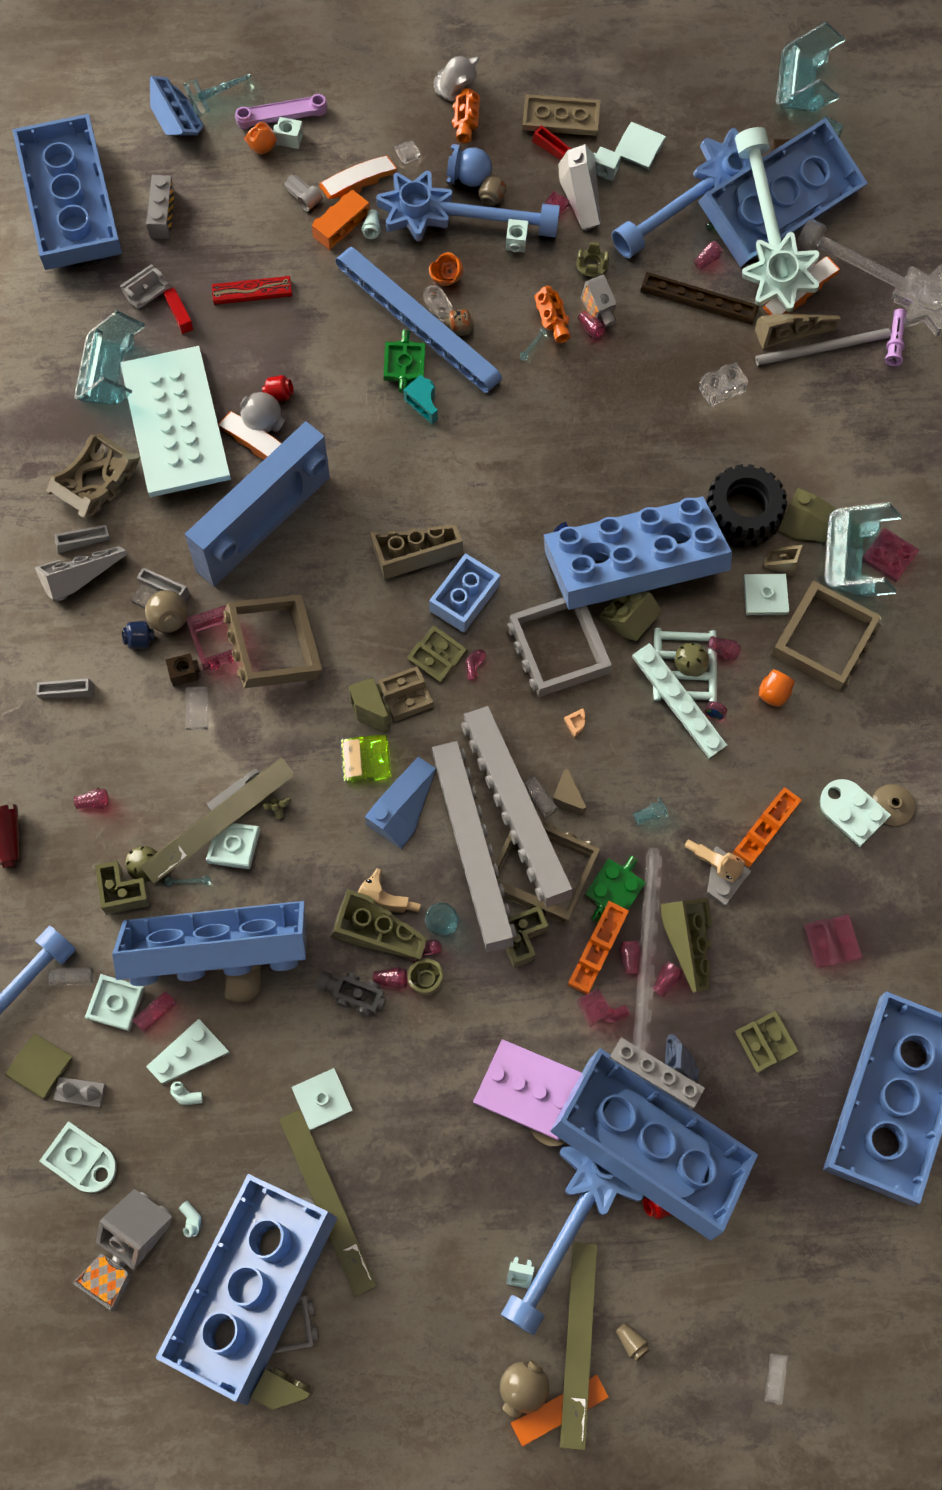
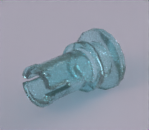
M660 797L657 798L658 803L654 804L652 802L650 806L633 812L638 826L654 818L659 819L663 814L665 818L668 817L667 808Z

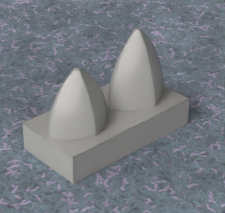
M59 1077L54 1101L101 1108L106 1085Z

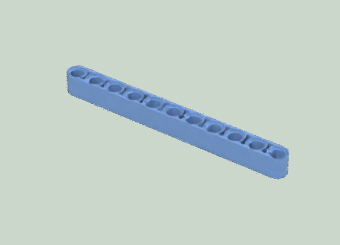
M349 247L335 259L337 266L342 272L480 390L488 393L502 380L500 372L355 248Z

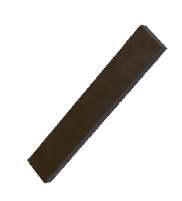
M646 272L640 290L647 294L753 325L759 306L649 272Z

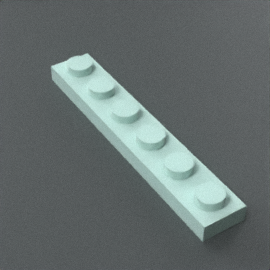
M650 643L632 655L634 661L708 759L727 747L725 741Z

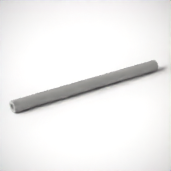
M889 328L758 355L755 357L757 366L887 339L891 337V331Z

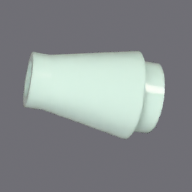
M373 209L367 212L366 219L361 228L363 235L368 239L377 238L381 232L379 213Z

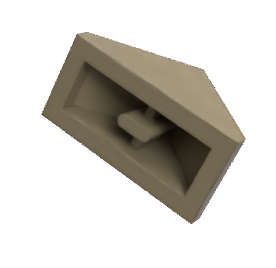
M803 545L769 548L763 566L769 570L794 577L805 547Z
M566 769L554 794L552 805L581 816L585 814L586 806L569 770Z

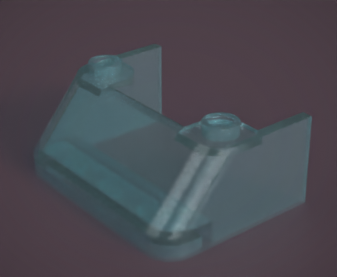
M825 21L784 47L781 53L776 103L782 108L815 112L839 99V95L821 79L816 80V70L827 63L830 49L845 41V38L828 22Z
M116 310L89 331L85 340L75 389V399L87 403L116 405L132 394L131 389L118 384L121 369L120 362H122L123 354L132 350L135 343L133 340L134 335L144 328V323Z
M890 502L838 508L832 511L828 521L824 575L825 583L830 588L860 596L896 594L897 590L885 578L874 579L869 575L861 576L864 538L876 536L880 531L881 521L901 519V514Z

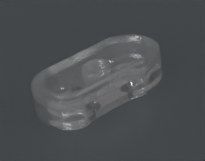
M430 285L424 289L423 299L431 313L440 321H445V318H449V312L453 311V307L443 290L437 285Z

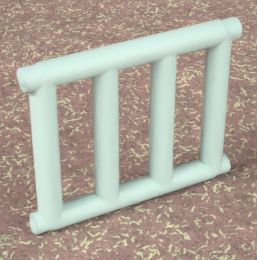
M654 628L653 648L662 659L674 660L676 651H662V640L708 642L709 672H705L698 677L687 676L680 671H672L677 679L709 681V692L687 691V693L693 700H707L710 704H716V631L710 630L709 633L662 631L661 628ZM653 686V700L661 701L662 696Z

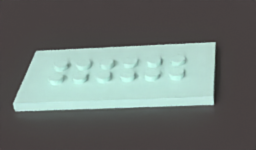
M195 346L120 362L149 497L231 480L200 347Z

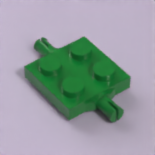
M402 330V340L385 342L383 378L384 381H398L400 393L407 387V382H413L420 375L424 377L425 343L409 341V330H406V337L405 330Z
M630 856L625 866L619 865L608 858L584 896L598 907L591 917L593 921L599 914L595 921L598 923L608 901L629 910L646 882L632 872L638 862L635 858L630 865L634 858L633 856Z

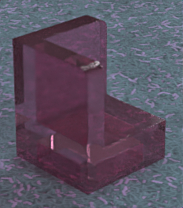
M599 988L578 999L577 1005L590 1027L595 1025L596 1021L611 1014V1009Z

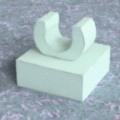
M515 1257L514 1261L510 1262L506 1284L529 1289L534 1272L531 1260L527 1261V1265L518 1264V1257Z

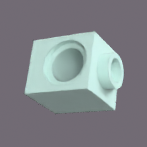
M280 117L278 124H275L273 129L277 145L299 149L303 137L302 121Z
M600 146L597 154L594 153L596 174L613 181L620 167L621 154Z
M509 219L506 250L525 252L528 221Z

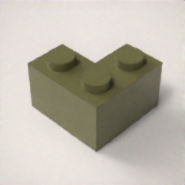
M118 861L95 865L101 909L106 915L151 906L148 885L144 878L124 881L123 870Z
M540 905L507 917L509 924H514L517 937L513 938L514 946L505 948L513 969L535 961L536 954L529 939L547 933L548 924Z

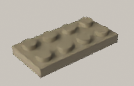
M525 94L522 130L536 131L542 125L554 133L598 136L600 100Z

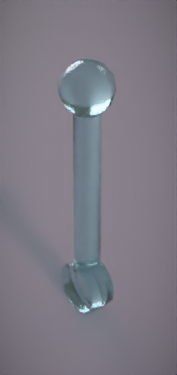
M541 328L539 334L525 352L520 353L521 360H526L531 349L542 336L546 335L547 330L545 328Z
M209 876L174 880L167 877L164 879V884L167 887L182 883L203 882L204 884H209L211 879Z

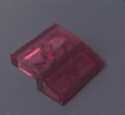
M849 914L829 920L822 919L804 924L817 968L862 959Z

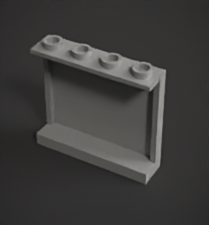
M622 1037L609 1057L668 1093L690 1109H694L705 1089Z

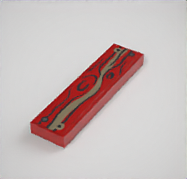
M290 276L211 284L214 305L292 296Z

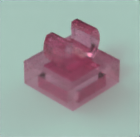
M553 191L543 204L560 205V217L569 206L570 200Z

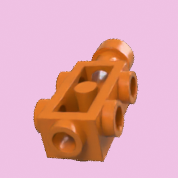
M471 88L462 89L461 93L456 96V102L453 104L455 118L452 119V124L457 129L456 139L460 143H469L471 141L472 130L477 128L479 123L480 95Z
M544 286L534 295L536 307L542 318V325L545 329L554 332L553 335L557 343H564L571 338L569 329L566 327L569 325V317L565 314L563 300L559 297L558 292L552 290L551 286Z

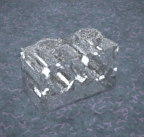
M737 362L731 365L726 364L718 371L706 373L701 378L699 390L710 407L745 392L748 379Z

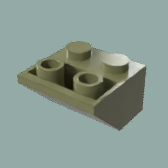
M639 592L615 598L604 608L598 618L623 638L637 641L661 614L662 609L651 593Z
M370 678L349 685L350 701L357 720L383 732H388L389 723H391V713L387 702L384 703L382 697L384 695L380 684H376L374 678Z
M273 1367L272 1370L265 1369L251 1398L275 1410L311 1398L313 1393L309 1391L310 1385L299 1379H295L292 1382L287 1379L289 1375L287 1372Z

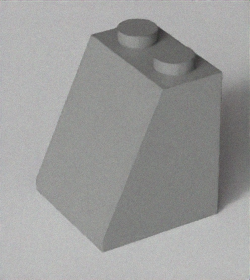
M133 1189L100 1220L96 1243L135 1270L170 1227L172 1216L165 1207L157 1206L153 1203L147 1194L139 1193Z

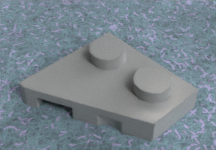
M716 846L713 850L714 852L719 853L721 855L727 854L718 846ZM711 865L706 894L725 907L748 877L751 870L744 866L740 877L735 882H730L719 877L717 869Z

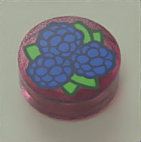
M709 702L705 708V714L715 720H724L728 711L723 704L718 702Z

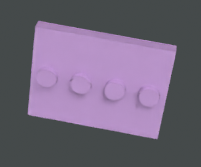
M502 1039L473 1103L559 1141L560 1138L551 1133L550 1130L578 1081L581 1072Z

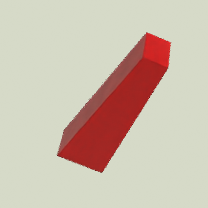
M542 125L534 133L532 142L560 160L571 149Z
M175 288L164 291L163 295L181 334L192 331L191 319Z

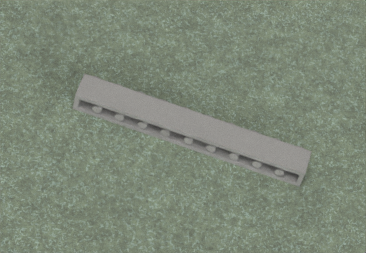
M486 706L465 713L464 723H461L462 730L465 736L469 735L471 740L469 741L470 748L473 753L478 755V766L487 775L485 776L486 784L495 793L493 795L497 807H501L503 811L501 813L504 824L509 825L511 829V840L513 844H518L520 860L522 863L526 862L528 867V878L531 882H535L537 887L535 892L538 900L543 901L546 908L570 900L572 897V887L489 707Z
M457 741L432 747L434 763L486 952L514 946L513 938L517 937L514 924H509L507 918L511 917L508 903L504 904L502 897L505 896L502 883L498 884L496 879L499 876L497 864H492L490 858L494 856L490 843L486 844L485 837H488L486 825L480 823L479 818H482L480 805H475L474 802L477 795L474 785L470 786L468 781L472 778L469 767H465L463 761H466L464 749H459Z

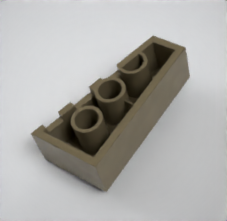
M456 525L429 527L428 530H417V528L409 529L407 532L392 530L385 534L370 532L372 548L384 579L464 555L463 541Z

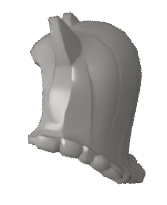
M462 56L452 58L444 69L437 72L438 76L434 78L435 92L449 102L456 101V96L460 94L462 89L473 83L476 79L477 71L475 66L480 58L468 59Z

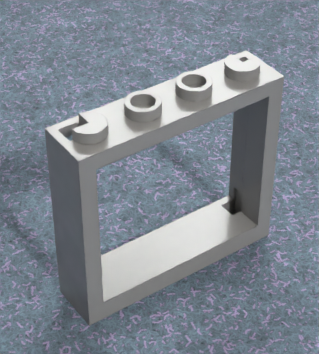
M564 597L509 615V623L507 624L510 636L513 635L516 640L514 642L516 652L522 655L523 669L525 673H529L531 677L529 679L530 686L533 688V691L536 690L538 697L610 674L612 664L587 606L575 608L574 610L597 664L545 682L542 680L520 624L567 609Z

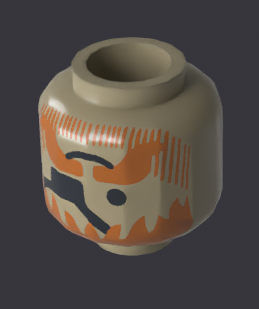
M492 175L486 177L478 192L481 201L488 206L499 204L505 194L506 185L500 176Z
M466 309L450 311L449 318H445V326L457 336L469 335L471 330H474L473 314H470Z

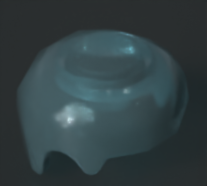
M439 902L429 907L425 915V924L429 932L435 936L445 937L456 931L459 917L452 906L448 903Z

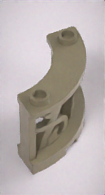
M102 433L91 434L79 456L63 471L50 477L46 493L49 495L55 494L79 510L78 515L81 517L92 516L101 510L100 506L106 501L110 503L121 491L119 486L124 479L127 481L130 479L141 457L128 452ZM101 444L110 448L107 458H105L103 448L101 453L96 454ZM114 452L121 455L122 458L113 457ZM103 468L102 476L105 483L102 486L89 485L83 487V473ZM108 470L110 473L113 472L111 476H107Z

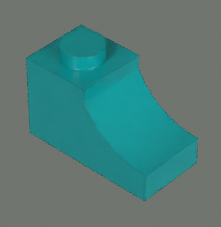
M420 375L403 389L404 400L433 425L438 420V409L432 403V400L435 398V385L430 379H425Z

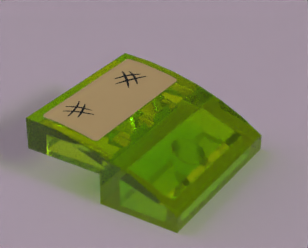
M387 735L360 736L341 740L343 777L346 783L365 779L374 781L391 777Z

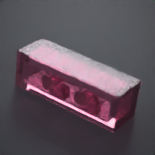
M164 991L138 1014L133 1021L145 1033L177 1003Z

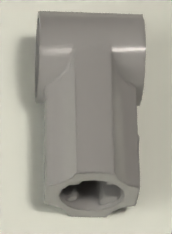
M290 175L284 183V188L297 199L301 208L307 212L323 200L321 192L312 185L310 187L297 175Z

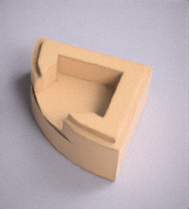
M583 708L564 717V721L574 738L582 732L585 725L586 715Z

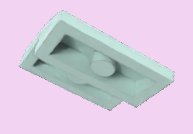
M631 122L615 152L621 154L622 159L649 170L666 136Z

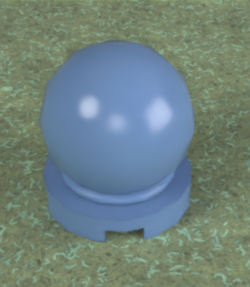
M451 145V150H454V152H452V156H449L447 176H450V178L448 177L447 183L455 185L456 180L459 179L462 184L469 187L481 186L484 179L491 176L492 162L489 155L484 150L476 147L467 148L462 151L460 150V145Z

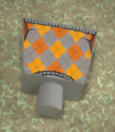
M604 274L586 281L581 300L593 321L603 320L606 327L615 324L616 319L613 313L617 304Z
M101 1253L73 1284L109 1310L115 1311L131 1279L132 1273L125 1269V1263L115 1256L111 1259Z

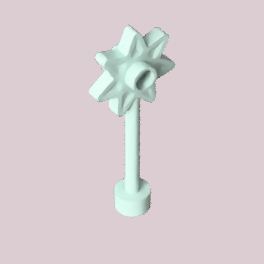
M763 127L749 128L740 132L735 137L739 157L750 159L769 243L763 240L756 242L759 262L743 268L742 277L759 284L755 299L757 306H761L777 297L786 311L791 312L794 309L797 292L818 291L819 282L808 271L818 261L819 252L817 250L797 251L793 232H789L781 241L762 159V154L770 149L767 132Z

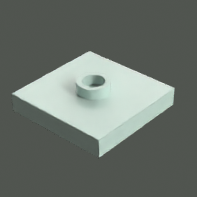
M744 574L746 616L789 614L786 574Z
M232 823L211 839L206 862L208 864L250 870L261 830L260 827Z
M100 974L85 1018L130 1032L145 987L133 986L130 982L116 980V978Z
M335 1068L291 1087L310 1131L353 1112Z

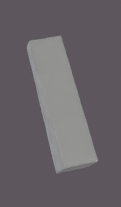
M102 525L54 534L57 552L59 554L109 540L107 526Z
M143 568L137 576V580L157 592L162 590L174 591L180 594L186 602L191 596L186 586L146 568Z
M89 678L38 682L36 695L39 698L94 697L95 684Z

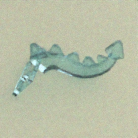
M251 74L201 91L197 79L184 83L183 85L197 118L210 113L206 99L251 78ZM190 83H194L197 94L193 95L191 93ZM197 102H202L205 113L201 114L199 112Z

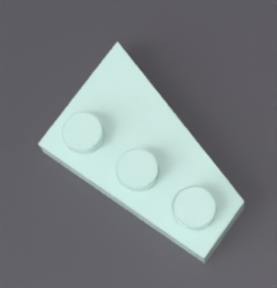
M198 1019L146 1067L163 1085L189 1073L193 1069L207 1065L221 1056L224 1057L230 1054V1052Z

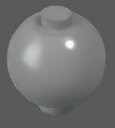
M253 393L250 397L245 396L240 403L242 407L240 411L242 422L252 430H264L265 432L272 430L277 433L285 421L281 417V407L278 401L268 393Z

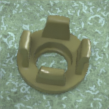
M590 242L588 249L584 251L580 249L578 252L576 263L578 270L587 277H598L604 274L609 266V252H602L600 250V243ZM589 260H594L598 262L599 268L598 265L588 264L586 267L585 264Z

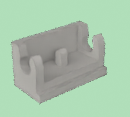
M152 264L120 285L127 301L137 309H140L170 288L168 283L161 278L163 274Z

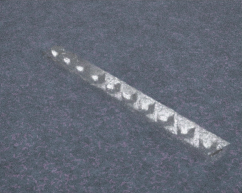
M650 847L647 853L646 883L644 887L633 1045L645 1051V1046H649L650 1032L646 1031L647 1023L651 1022L652 1010L648 1009L649 1000L652 1001L653 987H650V978L654 977L655 965L651 964V959L656 953V942H653V934L657 933L658 921L654 920L655 912H658L659 899H656V890H660L661 877H657L658 869H661L662 856H659V848Z

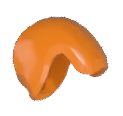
M259 122L244 136V140L252 151L258 155H263L274 147L276 136L267 123Z
M450 252L440 255L429 266V274L432 280L442 286L456 283L464 272L461 260Z
M772 670L761 682L759 697L772 706L780 707L790 698L795 681L780 671Z

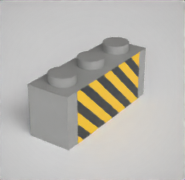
M152 175L146 223L150 238L170 239L175 191L171 176Z

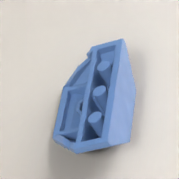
M150 77V107L165 134L170 136H197L204 125L189 99L176 86L171 84L168 77Z

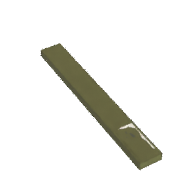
M280 757L140 865V868L151 882L155 884L295 774L284 759Z
M301 1109L280 1118L279 1121L315 1205L337 1217L329 1238L354 1296L356 1297L377 1287Z
M573 1242L560 1448L585 1450L597 1244Z

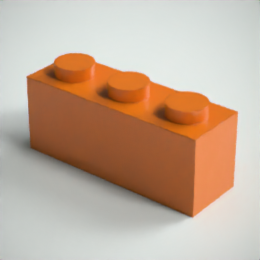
M354 190L344 194L334 206H330L324 215L313 222V237L327 249L331 250L366 219L367 212L370 210L369 202Z

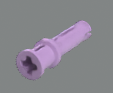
M904 309L894 310L891 339L886 346L888 353L885 357V363L892 367L900 366L903 363L902 351L905 348L903 333L907 313Z

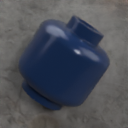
M145 621L128 622L125 628H122L123 644L127 645L131 650L147 649L150 641H154V630L149 628L148 623Z

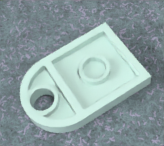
M839 779L830 782L823 789L820 797V807L823 814L859 847L891 816L862 788L850 780ZM836 789L840 792V797L832 799L829 797L828 791Z
M69 1121L39 1161L74 1187L86 1193H97L106 1189L114 1180L117 1171L116 1159L112 1152ZM101 1168H105L108 1172V1177L106 1180L98 1182L95 1177L96 1172Z

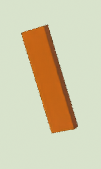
M597 1374L589 1378L588 1409L609 1398ZM563 1393L546 1402L537 1411L525 1414L510 1423L522 1447L561 1425Z

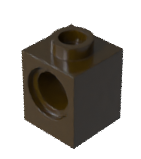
M191 653L165 659L173 687L198 681L197 673L200 672L198 661L193 660ZM182 667H189L185 672L179 671Z

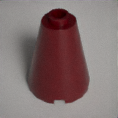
M13 804L12 809H9L8 805L0 806V865H2V868L15 866V861L19 860L18 807L16 804Z

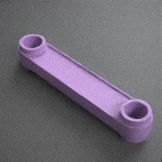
M315 94L312 97L254 107H239L235 114L236 123L240 128L248 129L251 126H256L259 122L267 124L278 122L280 117L297 119L314 115L323 116L327 110V101L322 94Z

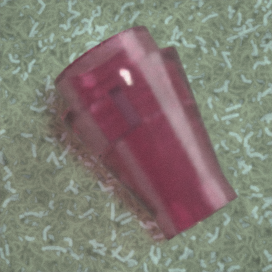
M712 241L707 243L693 262L701 270L708 264L718 260L723 250L717 242Z
M586 311L579 314L578 321L582 324L590 338L598 339L604 334L606 327L603 321Z
M714 636L709 639L707 644L709 649H712L726 660H735L741 650V646L737 644L736 640L716 638Z
M99 787L74 796L76 809H103L104 806L109 804L106 789H100Z
M639 941L621 942V948L619 949L625 973H639L642 946L639 945Z
M670 962L662 965L652 990L664 997L682 978L680 975L683 971Z
M395 967L374 971L373 982L382 986L401 989V987H406L407 970Z

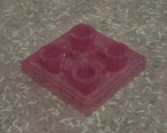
M884 527L861 561L896 583L915 558L919 549Z

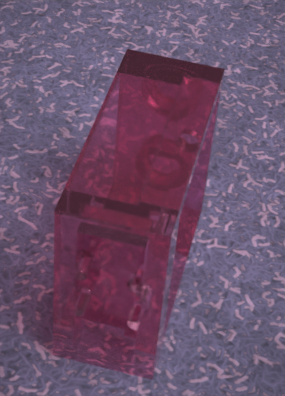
M227 605L186 618L204 671L215 670L220 665L226 663H236L232 657L233 649L205 658L196 633L223 624V611Z

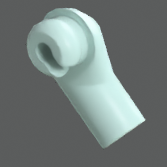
M176 1081L172 1083L171 1095L180 1105L203 1104L202 1092L190 1093L183 1086L182 1082Z
M185 1201L179 1207V1210L187 1218L183 1234L191 1238L195 1237L200 1231L201 1215L188 1201Z

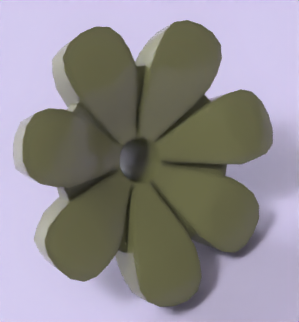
M291 797L282 798L279 801L277 798L270 799V802L264 803L263 807L264 809L274 811L276 819L283 818V809L291 803Z

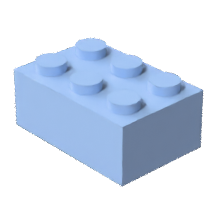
M465 553L429 600V611L465 633L500 586V574Z

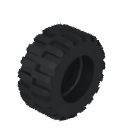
M739 464L735 466V469L729 467L724 470V473H719L715 481H712L706 503L725 540L731 541L732 545L743 544V547H749L751 543L756 546L760 545L762 540L768 541L778 531L785 515L787 494L782 489L783 484L780 480H775L776 476L772 472H765L766 469L763 467L755 468L752 464H748L747 467ZM740 494L749 495L760 502L764 512L753 517L742 516L731 509L727 499Z

